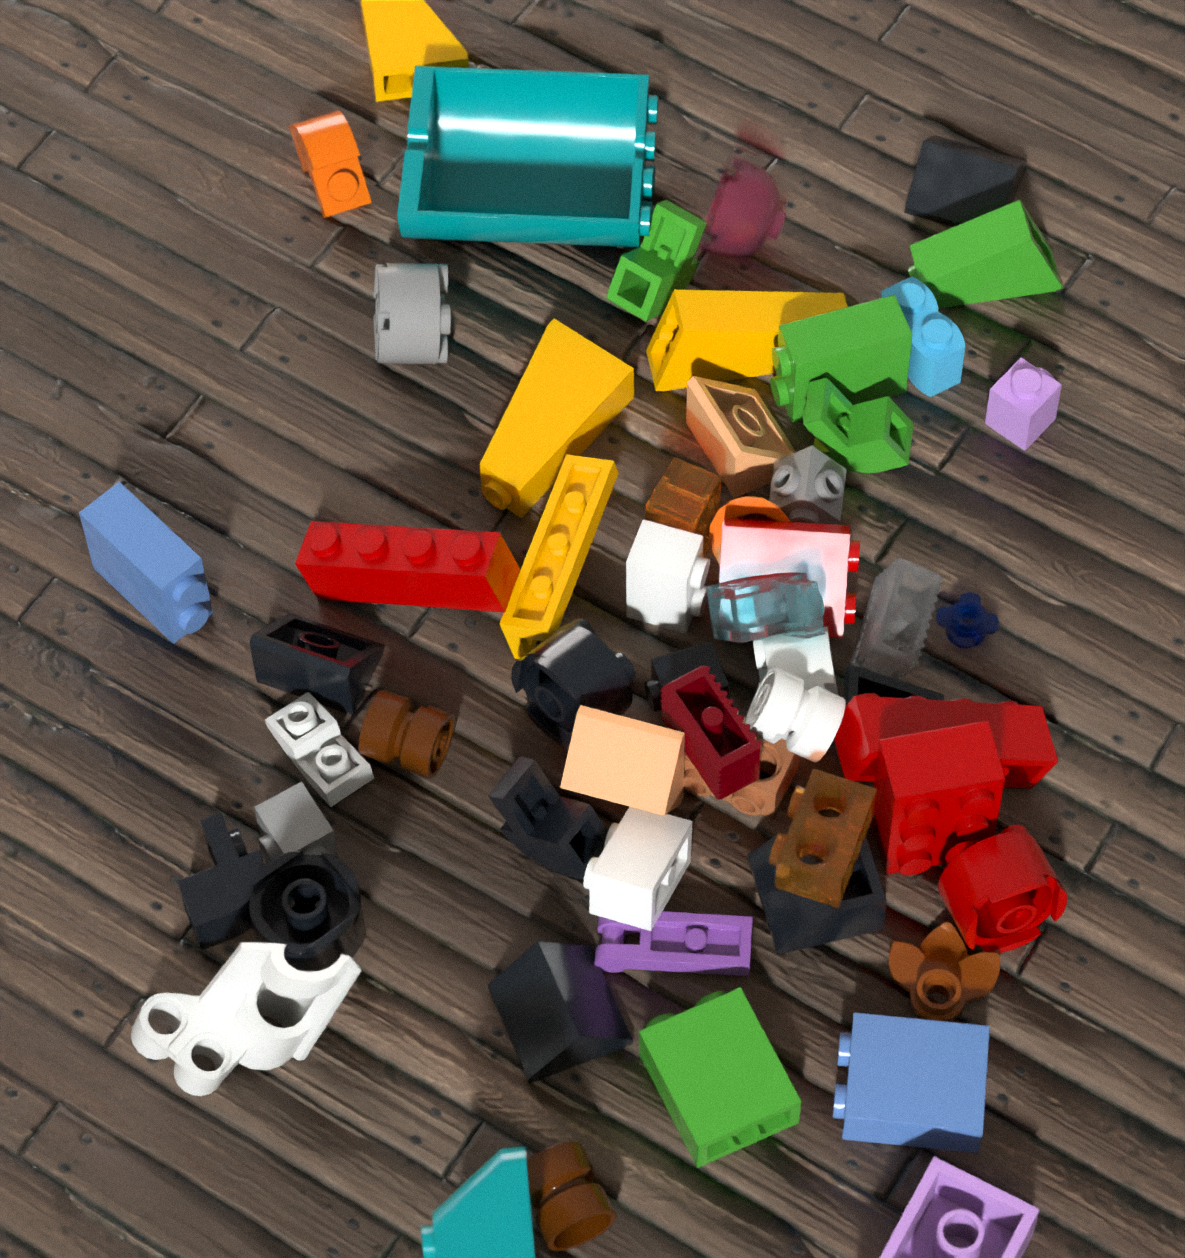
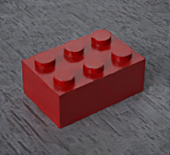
M989 721L879 740L870 819L885 875L898 872L904 875H916L925 872L931 866L948 864L945 856L955 845L965 841L977 843L995 835L1005 777Z

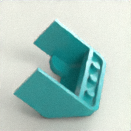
M525 1146L500 1149L432 1212L433 1225L421 1226L424 1258H535Z

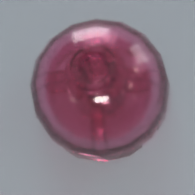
M733 156L729 164L736 170L733 176L723 173L705 220L707 223L713 222L709 231L712 235L710 240L701 237L699 249L718 256L740 258L747 257L758 251L767 237L776 240L783 226L786 212L778 210L780 192L776 181L771 175L756 164Z

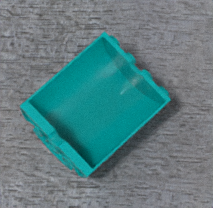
M415 66L408 121V145L404 154L397 212L401 237L412 239L640 247L642 236H650V220L653 215V202L645 201V198H652V194L655 192V165H648L646 163L647 161H655L656 132L648 131V124L657 125L658 95H649V75Z

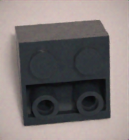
M856 805L803 816L748 854V863L777 955L883 930L887 899Z

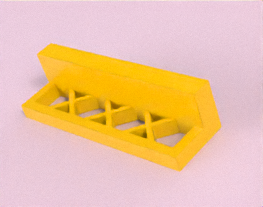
M567 454L565 456L515 582L506 612L503 613L499 623L515 659H521L535 647L537 641H544L559 629L619 474L616 464L612 460Z

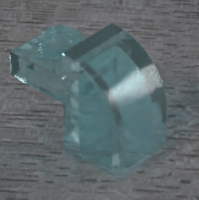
M788 572L751 576L706 586L714 639L744 643L776 634L806 639L825 634L823 624L824 600L819 592L818 581L807 580L806 573Z

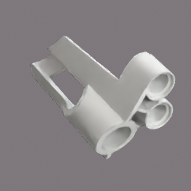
M241 942L200 996L160 993L148 998L132 1026V1044L146 1058L159 1060L170 1057L175 1061L174 1077L183 1091L195 1096L208 1095L218 1089L221 1082L238 1063L250 1069L269 1070L282 1066L292 1057L298 1061L305 1060L362 970L350 956L341 954L338 961L330 968L319 972H304L294 969L286 962L284 958L286 944ZM261 1016H268L277 1020L284 1028L270 1025ZM158 1018L168 1022L172 1027L173 1033L168 1035L157 1033L151 1028L148 1020ZM197 1054L207 1056L215 1064L216 1070L209 1072L199 1069L193 1063L191 1056Z

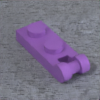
M662 911L653 929L649 931L598 916L597 931L602 935V943L595 949L594 965L600 967L602 971L610 973L622 972L626 969L749 976L753 917ZM628 934H639L640 945L624 944V937Z

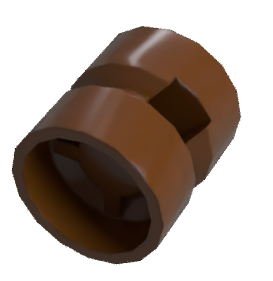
M382 689L377 693L366 713L359 737V753L387 764H391L399 758L401 768L432 779L440 770L448 753L454 733L455 715L431 705L420 706L415 710L412 699Z
M578 1142L556 1144L526 1160L530 1203L533 1209H539L535 1215V1220L549 1249L565 1251L576 1248L593 1240L611 1227L616 1220V1213L603 1186L592 1183L596 1176L582 1144Z

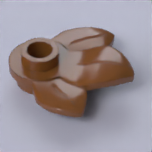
M944 922L927 935L920 948L904 942H893L890 949L888 967L894 981L910 993L911 1007L920 1018L950 1022L961 1014L966 1002L981 999L987 996L994 988L1000 971V955L994 952H982L968 956L967 949L957 930L950 922ZM933 993H940L946 997L947 1002L936 1004L929 1001L927 997Z

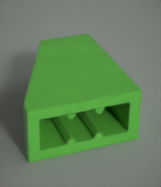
M1021 200L910 245L915 265L908 267L909 275L918 279L930 289L937 301L938 309L1054 292L1063 288L1052 249Z

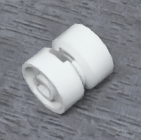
M774 666L759 685L748 710L745 724L750 725V732L756 733L757 737L773 744L781 738L784 739L788 751L816 763L827 752L839 729L845 710V699L817 685L810 690H805L804 680Z

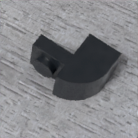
M520 756L488 795L506 821L500 828L503 834L521 852L553 872L584 880L589 861L592 857L599 858L604 850L608 830L591 805L560 797L534 759Z
M221 813L200 820L206 846L215 867L177 880L184 909L201 951L234 939L252 927L249 910L250 897L253 890L252 885L256 875L264 867L261 851L248 854L238 828L228 831Z

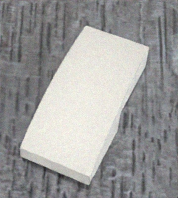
M309 692L265 719L268 729L285 753L330 807L374 779L370 764L341 735L337 721Z

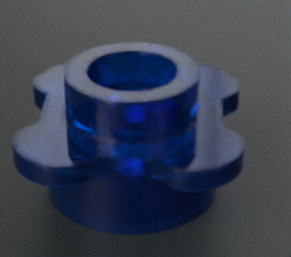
M972 592L962 594L960 601L950 607H940L936 613V622L939 626L945 627L947 638L957 647L963 649L979 645L985 639L986 634H994L999 626L998 617L988 613L981 605L980 596ZM965 617H969L972 619V622L967 623L964 622L962 619Z

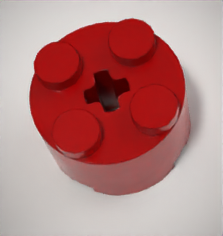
M1012 825L998 835L988 837L977 843L971 841L961 842L951 848L945 856L948 865L940 876L938 891L966 944L972 950H974L975 945L981 946L984 952L1003 953L1019 948L1042 934L1038 925L1050 915L1055 923L1065 911L1068 899L1067 894L1037 840L1029 835L1023 825Z

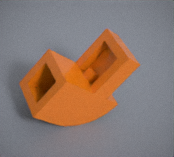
M340 110L289 125L303 172L309 171L323 218L372 203L357 157L360 156L356 141L346 118Z

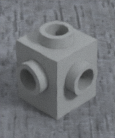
M809 446L774 461L769 501L778 505L790 522L831 525L840 522L847 469L814 446Z

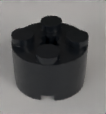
M580 618L560 627L519 659L512 667L511 679L515 692L517 693L523 688L530 701L524 707V710L544 734L563 746L570 744L580 705L621 716L632 704L633 693L630 680L635 677L632 663L624 654L620 652L613 653L597 637L591 625Z
M303 850L290 851L277 856L268 862L256 875L249 903L250 917L256 943L286 944L284 958L288 965L304 972H319L334 965L341 954L353 958L359 947L363 944L365 925L357 880L353 872L343 861L331 854L321 852L322 856L304 854Z

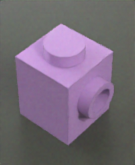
M1020 358L990 388L985 424L1025 451L1056 419L1062 384L1057 382L1047 370L1035 367L1023 358Z

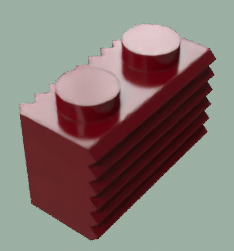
M702 665L666 684L661 689L662 710L660 712L662 713L661 718L668 728L685 732V754L716 799H723L759 780L762 741L756 740V733L750 732V725L744 723L745 716H740L739 708L733 707V700L727 699V691L721 690L722 683L716 682V675L710 674V667Z

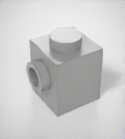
M302 782L254 807L259 833L262 836L257 841L267 862L284 853L303 850L304 854L322 856L321 852L335 857L338 856L334 831Z

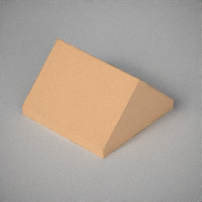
M693 376L687 382L686 424L733 498L770 483L773 475L774 461L791 455L796 451L756 389Z
M580 705L575 719L560 788L665 816L678 807L684 797L685 732Z

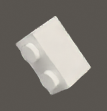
M642 520L626 561L627 617L681 633H687L693 615L702 616L709 595V587L704 586L710 566V559L703 557L704 536Z
M629 807L621 822H614L610 826L604 850L600 857H592L587 865L583 885L585 889L590 890L589 913L651 931L691 862L692 821L669 814L663 816Z

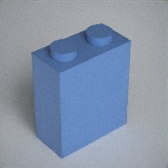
M118 482L79 512L93 568L169 641L174 644L186 634L195 633L206 623L213 610L202 558L123 484Z
M853 1013L851 1033L840 1032L837 1066L848 1067L847 1085L836 1084L833 1107V1118L844 1119L842 1139L979 1153L984 1124L990 1026Z

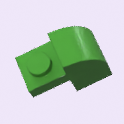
M668 200L657 203L650 220V236H644L641 247L621 255L606 299L644 321L663 314L673 291L685 290L695 274L700 261L695 259L694 255L707 222Z
M828 378L809 382L807 401L803 408V425L815 436V448L847 469V471L870 474L909 465L914 423L889 396L853 405Z

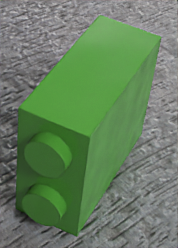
M891 295L779 325L778 347L772 348V359L776 376L770 378V385L776 405L778 407L785 405L792 424L803 421V408L806 405L808 386L811 381L828 378L853 405L906 393L913 334L896 296Z
M741 987L726 994L724 991L710 993L700 999L695 1007L677 1015L673 1013L659 1015L649 1021L644 1029L639 1031V1055L697 1168L799 1123L801 1099Z

